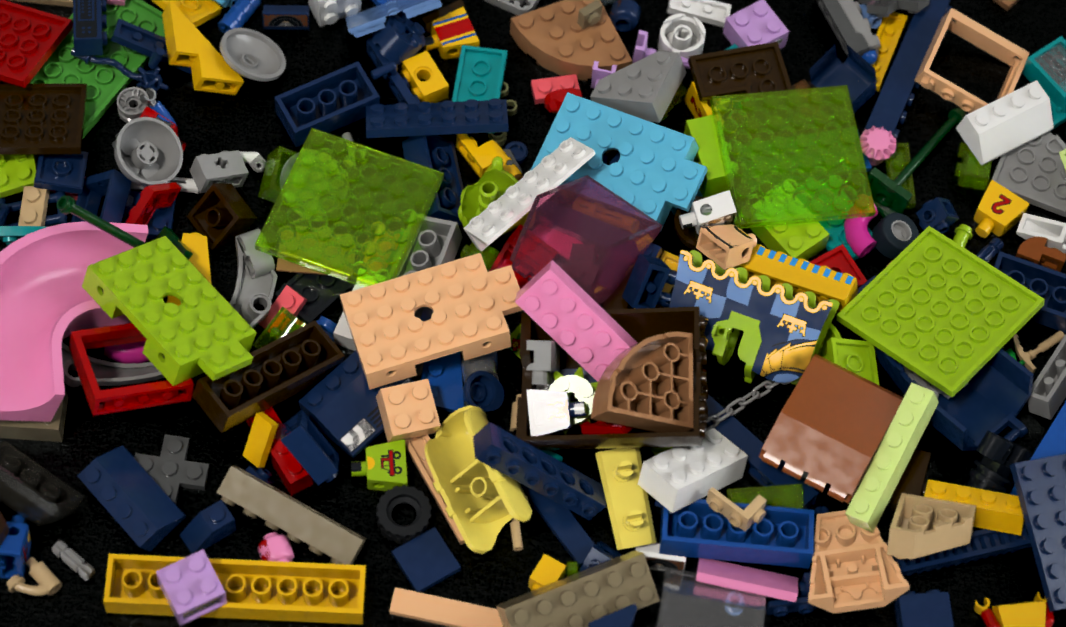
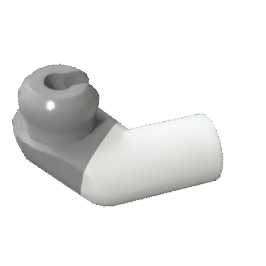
M239 151L244 163H248L255 172L263 173L267 169V162L258 152Z

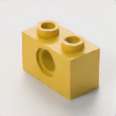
M428 51L402 61L401 77L406 78L412 88V94H416L420 102L437 103L448 98L449 85Z

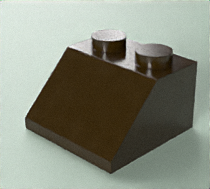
M213 183L187 215L196 230L203 236H207L208 246L212 251H216L235 240V236L246 233L257 219L232 184Z

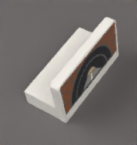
M659 543L639 546L635 549V551L644 553L649 569L682 574L684 572L686 557L659 554Z

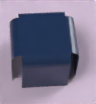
M834 45L809 69L811 93L839 118L845 114L848 117H852L877 92L875 68L849 45H847L848 58L844 63L838 59Z

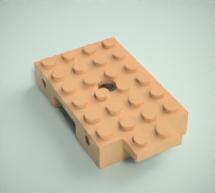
M477 253L340 294L343 312L369 390L416 376L415 365L461 351L464 361L512 347L510 331L504 316L523 310L515 303L520 287L512 266L509 265L487 272L481 253ZM422 307H428L433 310L431 319L427 321H422L420 318L415 317V312Z

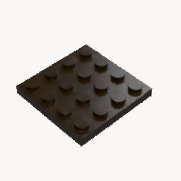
M0 84V155L81 154L87 84H28L26 88L13 84Z

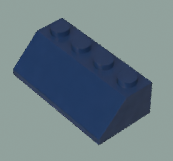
M439 135L410 136L402 141L416 214L454 221L458 225H462L458 217V208L460 206L461 192L464 188L454 141Z
M123 445L95 458L78 475V478L140 548L151 552L186 517Z

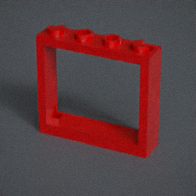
M133 323L71 331L69 350L93 416L191 401L194 383L192 378L175 386L166 380L100 390L86 350L142 342L147 339Z

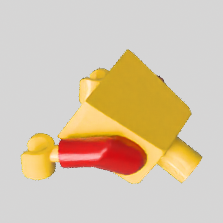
M1037 592L1032 602L996 605L989 609L990 600L985 597V606H980L977 600H975L974 611L981 615L987 627H1052L1055 621L1053 612H1049L1046 597L1042 599L1040 592Z

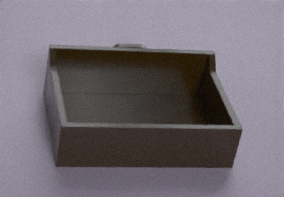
M915 449L885 509L896 511L901 493L924 496L927 486L925 479L931 457L930 452Z

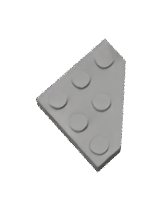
M657 51L600 79L590 98L593 102L649 122L660 123L686 75L681 56L676 52Z

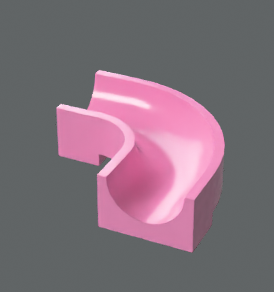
M72 222L46 227L27 234L0 252V420L51 422L65 396L62 341L71 335V331L132 323L125 315L111 319L84 290L82 284L89 265L134 247L88 222ZM109 222L141 241H146L148 225Z

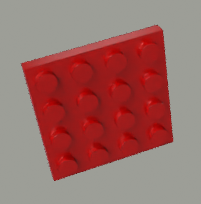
M0 0V81L26 88L73 28L72 19Z

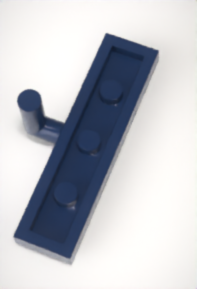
M118 19L110 41L149 56L148 66L150 69H155L160 61L169 65L164 37ZM170 65L192 74L191 67Z
M372 37L366 39L367 53L377 67L370 71L371 77L375 80L382 76L399 103L419 104L420 100L416 94L413 95L409 90L410 86L406 78L401 77L398 73L397 63L394 61L390 62L379 52L381 47L378 43L374 45Z

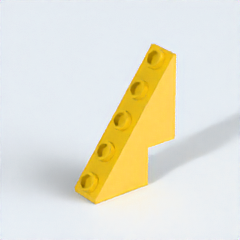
M169 1L162 14L169 65L191 67L194 90L236 95L244 82L242 77L229 67L223 56L181 12L179 7L172 1Z

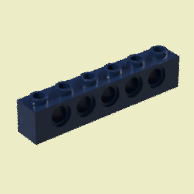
M489 422L473 436L475 459L590 521L606 507L601 483Z

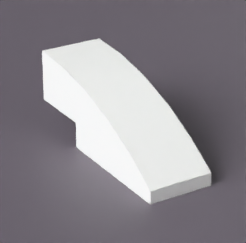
M1023 213L1016 231L1017 235L1025 240L1032 237L1048 238L1046 247L1056 248L1066 254V223Z

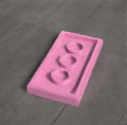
M699 558L697 582L790 602H796L797 577L713 559Z

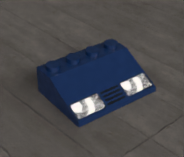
M355 350L301 398L298 403L301 410L323 434L352 458H355L384 431L376 400L379 390L414 381L410 377L369 390L357 351Z

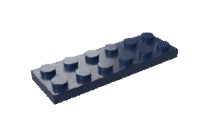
M498 98L485 101L470 99L463 102L444 101L441 103L420 102L419 104L397 103L395 105L374 104L366 106V138L509 132L507 100H500Z

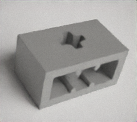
M239 150L222 151L209 155L201 154L195 157L189 170L199 193L207 192L213 183L232 184L235 188L242 187L249 174Z

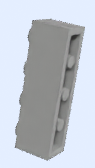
M1066 334L1033 383L1032 394L1027 400L1030 413L1050 420L1066 398Z

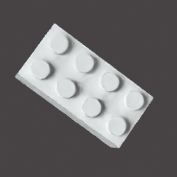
M712 428L705 432L702 446L673 447L643 461L638 485L673 513L707 496L708 491L712 487L719 490L741 479L748 455L715 428Z

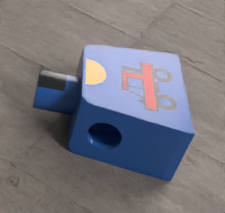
M14 515L11 522L6 521L10 531L0 546V578L10 579L14 575H19L25 579L26 562L29 558L31 547L29 526L26 517Z

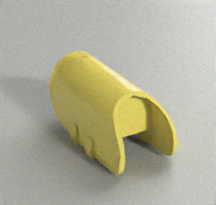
M469 405L457 409L443 421L436 432L435 438L430 439L425 444V456L435 480L433 486L436 492L442 495L447 505L445 510L449 518L454 519L468 548L473 552L484 554L493 548L497 535L507 522L512 518L522 522L529 521L532 509L518 481L475 459L473 436L487 425L489 421L483 409Z

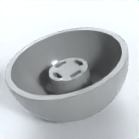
M151 117L133 119L123 126L115 140L114 156L117 166L126 178L142 186L164 184L172 180L181 169L183 163L181 142L176 133L167 124Z

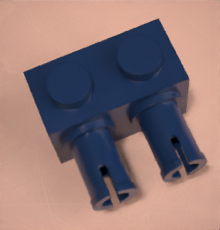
M639 253L622 298L635 309L655 308L656 305L669 308L672 293H666L662 290L665 283L675 284L677 271L671 270L659 258Z

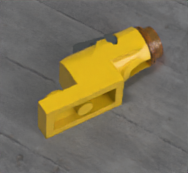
M467 134L456 135L457 149L480 178L492 164V160L497 156L503 160V170L511 173L518 181L523 178L522 170L510 149H502L494 140L478 147L476 140L472 136L469 137Z

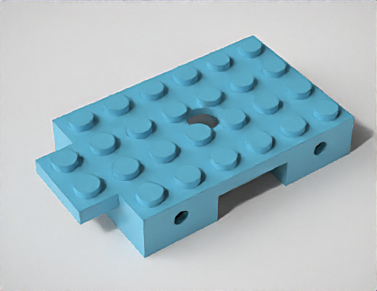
M568 92L531 168L532 170L541 163L542 159L555 151L564 140L572 137L592 148L596 154L554 189L553 192L574 200L580 196L614 209L616 213L636 218L640 221L641 225L660 232L672 206L689 212L708 171L706 166L693 162L699 150L694 137ZM610 149L619 151L620 159L618 162H614L611 165L603 162V155L606 151Z

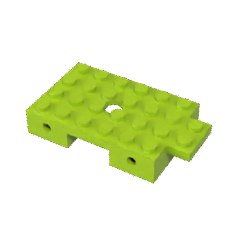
M166 236L87 267L82 284L84 290L111 319L125 315L147 339L142 353L173 386L204 372L214 381L252 363L254 357L249 352L257 332ZM170 295L175 296L180 300L181 305L165 303L163 298Z

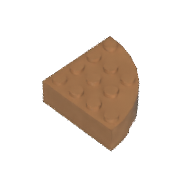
M562 0L511 18L510 34L519 48L526 55L529 54L536 59L537 63L543 68L558 75L576 74L578 80L587 81L588 78L592 79L594 61L599 62L598 68L610 71L612 65H617L618 71L632 64V59L604 6L602 7L601 19L597 24L589 25L582 29L577 23L579 10L595 0Z
M676 331L652 336L618 355L605 369L598 382L593 398L591 419L658 433L687 432L693 429V333Z

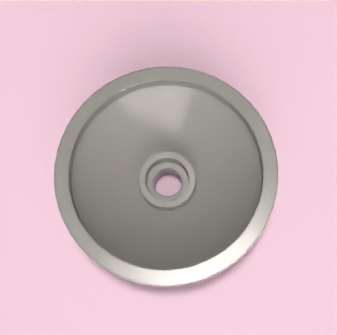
M234 28L227 31L220 41V51L226 63L236 73L247 79L260 82L273 81L279 78L285 70L286 60L282 50L274 41L260 32L247 28Z

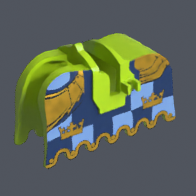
M681 250L669 308L699 307L700 316H705V331H701L702 337H705V350L713 351L712 355L717 357V361L721 365H726L730 360L741 331H744L738 347V356L740 360L746 363L744 382L751 384L756 375L759 374L766 379L786 383L800 379L815 354L819 355L840 302L835 299L822 300L817 305L816 295L812 291L798 292L793 296L794 289L789 283L775 284L771 288V280L766 275H753L748 279V271L744 267H730L725 271L712 259L703 261V256L699 251L691 250L689 252Z

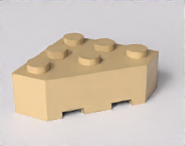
M901 493L890 526L887 555L898 559H915L970 544L974 529L976 505Z

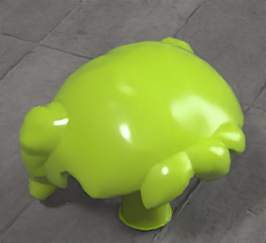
M497 156L492 160V164L478 182L473 185H467L462 190L458 217L463 227L467 226L472 218L481 214L491 202L501 197L510 186L518 182L511 173L503 170V160L501 157ZM533 208L501 236L517 229L520 224L525 228L528 227L532 222Z

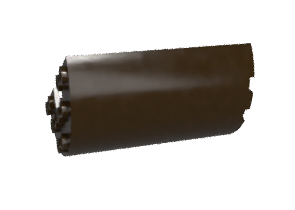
M699 307L605 310L638 343L646 338L667 332L693 333V429L687 432L658 433L633 428L625 434H582L580 426H573L567 434H563L561 431L547 436H531L526 390H549L551 385L532 384V370L526 369L529 364L534 363V351L527 350V340H555L526 312H521L520 358L523 369L521 397H518L516 437L539 450L702 446L708 420L707 373L706 371L703 372V365H707L705 337H702L701 331H705V316H700ZM561 347L560 369L583 368ZM575 394L571 395V402H578ZM590 419L591 423H595V422L599 421V420Z

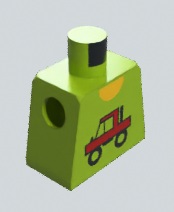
M405 440L369 446L365 448L366 461L351 462L352 477L367 476V488L370 490L387 491L395 486L401 487L402 485H407L408 487Z

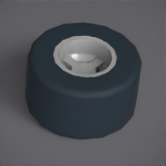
M891 213L885 216L876 224L872 232V237L877 241L875 247L881 254L890 259H895L919 236L914 222L901 213Z

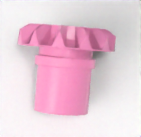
M873 125L870 129H865L860 136L859 147L863 154L868 157L871 165H879L884 159L891 157L895 152L896 138L893 137L892 131L888 132L883 126L875 128Z

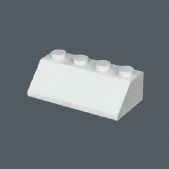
M1036 80L965 115L956 127V130L982 166L1053 130L1050 98Z

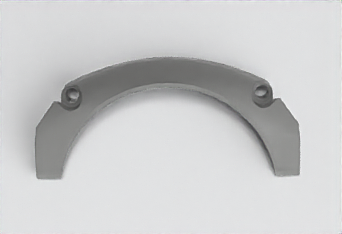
M259 228L235 236L237 279L234 293L229 303L252 328L256 327L267 317L278 277L274 271V259ZM253 305H263L265 310L258 311ZM62 342L64 382L70 387H78L82 385L80 378L72 377L68 373V371H77L69 346ZM88 356L98 386L129 385L165 378L151 362L125 364L99 360Z

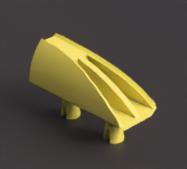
M617 448L595 453L617 550L656 544L648 493L638 485L642 468L640 449Z

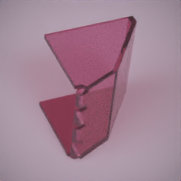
M586 175L536 196L509 260L513 262V271L523 278L531 275L528 281L553 260L600 305L613 294L635 265L639 253L643 254L659 234L663 225Z

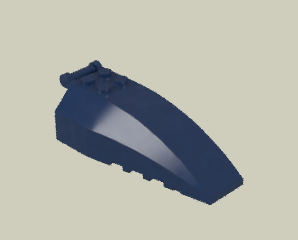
M875 275L858 288L857 295L876 277ZM874 346L876 359L903 394L906 395L911 383L917 384L916 381H912L904 372V365ZM1000 349L953 398L947 399L938 393L939 397L937 399L939 403L929 424L962 451L976 450L987 430L998 435L1008 426L1012 430L1003 438L1014 442L1018 437L1022 438L1028 433L1027 427L1016 417L1032 394L1034 374L1003 349Z

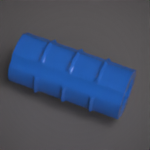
M237 0L218 23L219 29L225 34L231 29L242 28L252 14H255V11L261 5V0Z

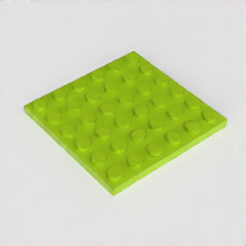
M928 226L837 314V321L953 398L1044 306L1045 299Z

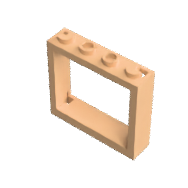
M951 8L942 17L914 81L940 95L944 100L950 101L962 110L971 113L988 103L929 70L946 30L951 31L1011 66L997 99L1014 91L1030 53Z

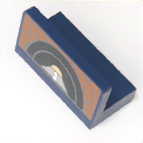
M263 5V29L309 30V6Z

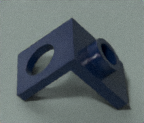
M601 541L591 548L578 573L619 557L622 554Z

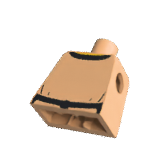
M732 224L703 226L700 228L696 248L726 270L750 260L753 247L757 245V238L753 233L746 234Z

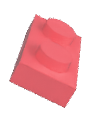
M576 74L531 80L535 104L544 103L546 95L552 91L567 88L580 89Z
M286 285L272 304L267 317L259 325L274 337L281 338L308 300L291 286Z

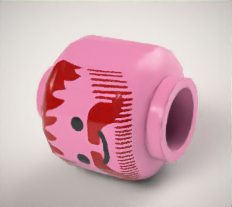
M277 532L268 533L258 545L261 561H293L294 552L290 540L285 535H278Z

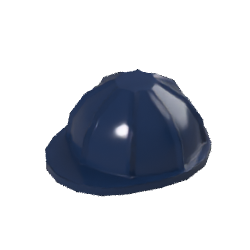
M479 370L468 376L464 387H462L464 401L468 405L480 407L484 412L494 411L503 403V386L497 378L487 371Z

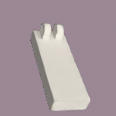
M669 0L667 13L670 15L682 13L686 14L687 17L693 18L694 16L701 22L723 28L725 19L730 16L731 11L730 4L715 0Z

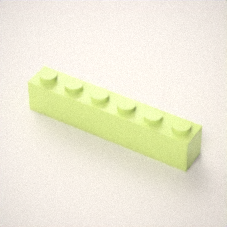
M911 383L845 512L851 524L872 533L874 532L939 403L934 391Z

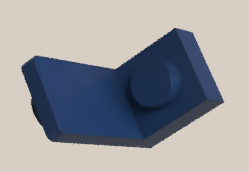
M811 572L804 573L801 582L798 583L800 598H797L796 602L786 600L769 601L766 607L767 615L774 614L776 617H781L789 614V612L807 614L815 610L817 606L808 603Z

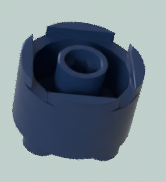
M402 11L396 15L388 16L386 22H384L385 28L377 30L372 34L374 45L378 43L381 47L379 52L390 62H396L397 65L415 56L425 45L423 35L425 29L423 26L407 19Z

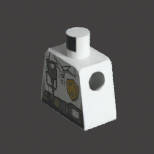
M730 190L693 202L690 213L679 215L682 229L695 226L696 232L699 234L700 228L703 226L734 225L737 211Z

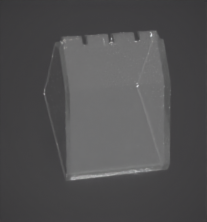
M665 568L655 627H764L765 596L697 582L696 573Z

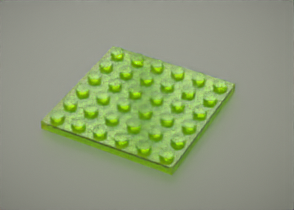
M847 85L711 97L710 103L726 182L737 211L735 226L739 229L875 215V206Z
M311 128L255 243V249L361 287L397 278L443 181L444 173Z

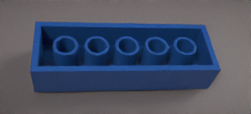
M699 499L673 513L662 505L659 554L809 569L814 554V510L766 505V515L758 524L754 522L744 532L739 527H734L721 513L713 511L705 499ZM733 502L742 510H744L749 505L746 503Z

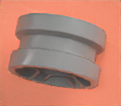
M129 87L119 93L117 97L118 114L124 122L128 123L133 119L139 118L146 106L150 108V104H143L140 101V95L142 94L149 99L148 94L143 89Z

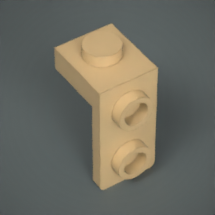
M712 487L708 491L706 502L713 511L721 513L734 527H739L744 532L754 522L758 524L766 515L765 506L767 500L760 494L742 510Z

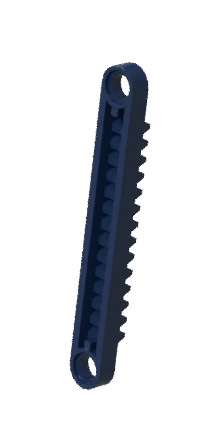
M1024 520L1021 536L982 529L973 531L970 544L915 559H898L894 556L892 558L900 567L902 576H911L914 573L920 574L923 571L938 570L944 566L947 568L953 564L959 565L962 562L968 563L971 560L977 561L980 558L987 559L989 556L1005 555L1008 552L1013 553L1032 546L1030 538L1026 533L1027 527Z

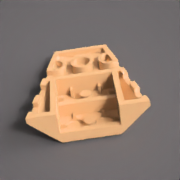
M846 510L817 514L808 595L809 604L834 614L885 607L910 589L907 580L901 574V569L897 562L894 561L892 556L887 555L888 546L881 538L877 526L872 533L851 524L845 514Z

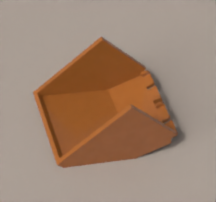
M815 354L780 412L762 447L759 458L778 469L782 460L785 461L782 472L798 480H801L804 472H806L808 476L804 483L823 492L828 483L831 487L827 495L849 504L878 450L903 397Z

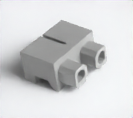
M527 340V350L534 351V363L529 364L526 369L532 370V384L552 385L554 383L553 372L560 371L561 346L556 341Z

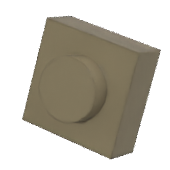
M598 0L579 10L577 23L582 29L589 25L593 26L600 21L603 5Z

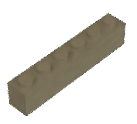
M236 465L230 467L216 492L222 495L221 499L223 502L231 506L238 504L243 507L244 510L242 512L255 519L259 516L266 520L265 525L276 531L280 528L288 533L287 537L294 542L300 543L302 540L310 545L308 549L320 556L325 553L332 557L330 561L334 564L353 565L366 541L365 537Z

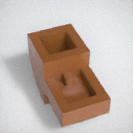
M1032 237L1025 240L1020 245L1015 256L1059 272L1066 260L1065 253L1056 248L1045 246L1048 239L1045 237Z

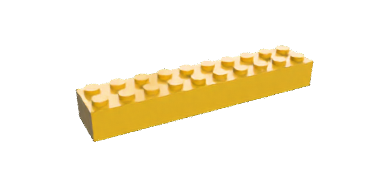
M109 554L103 601L106 613L175 616L158 584L156 571L186 557ZM208 558L226 592L227 604L200 617L363 625L366 565ZM219 598L213 599L199 607H196L184 613L183 616H187L216 601H219Z

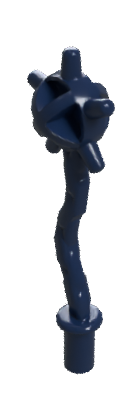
M74 48L71 51L72 56L85 61L87 65L91 62L93 64L114 66L130 79L141 81L136 84L138 88L143 87L145 90L152 88L156 91V94L160 88L165 90L169 88L163 83V79L159 74V67L149 71L139 67L138 71L141 74H137L126 69L123 64L115 59L97 58L93 55L75 56Z

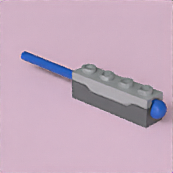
M816 0L847 57V45H849L864 60L873 65L877 61L878 48L881 45L877 35L871 33L868 19L862 17L859 3L853 0Z

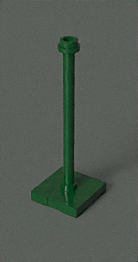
M961 108L952 109L948 113L949 119L894 180H891L887 175L874 167L869 173L857 199L863 196L871 199L877 207L878 214L883 218L891 213L903 214L913 194L901 185L951 129L962 121L966 115Z
M62 196L57 201V208L64 215L72 213L134 248L145 244L140 239L76 205L75 199L71 196ZM166 226L155 238L158 239L166 236L188 260L193 255L188 247L179 240V237Z

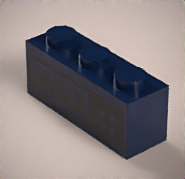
M73 0L75 56L103 55V46L107 45V31H103V29H107V16L102 15V12H107L106 0Z

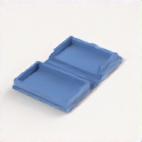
M389 0L384 4L345 18L349 33L354 34V37L358 38L385 28L386 16H393L403 11L407 19L442 7L440 0Z

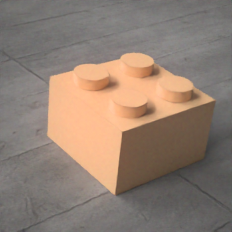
M428 379L382 388L376 395L387 442L434 434L441 426Z

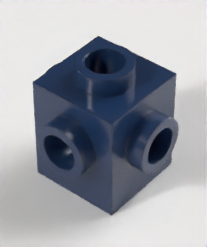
M940 197L927 201L923 204L922 209L916 212L920 220L919 225L923 230L930 226L941 234L947 232L950 229L949 226L959 220L951 202Z

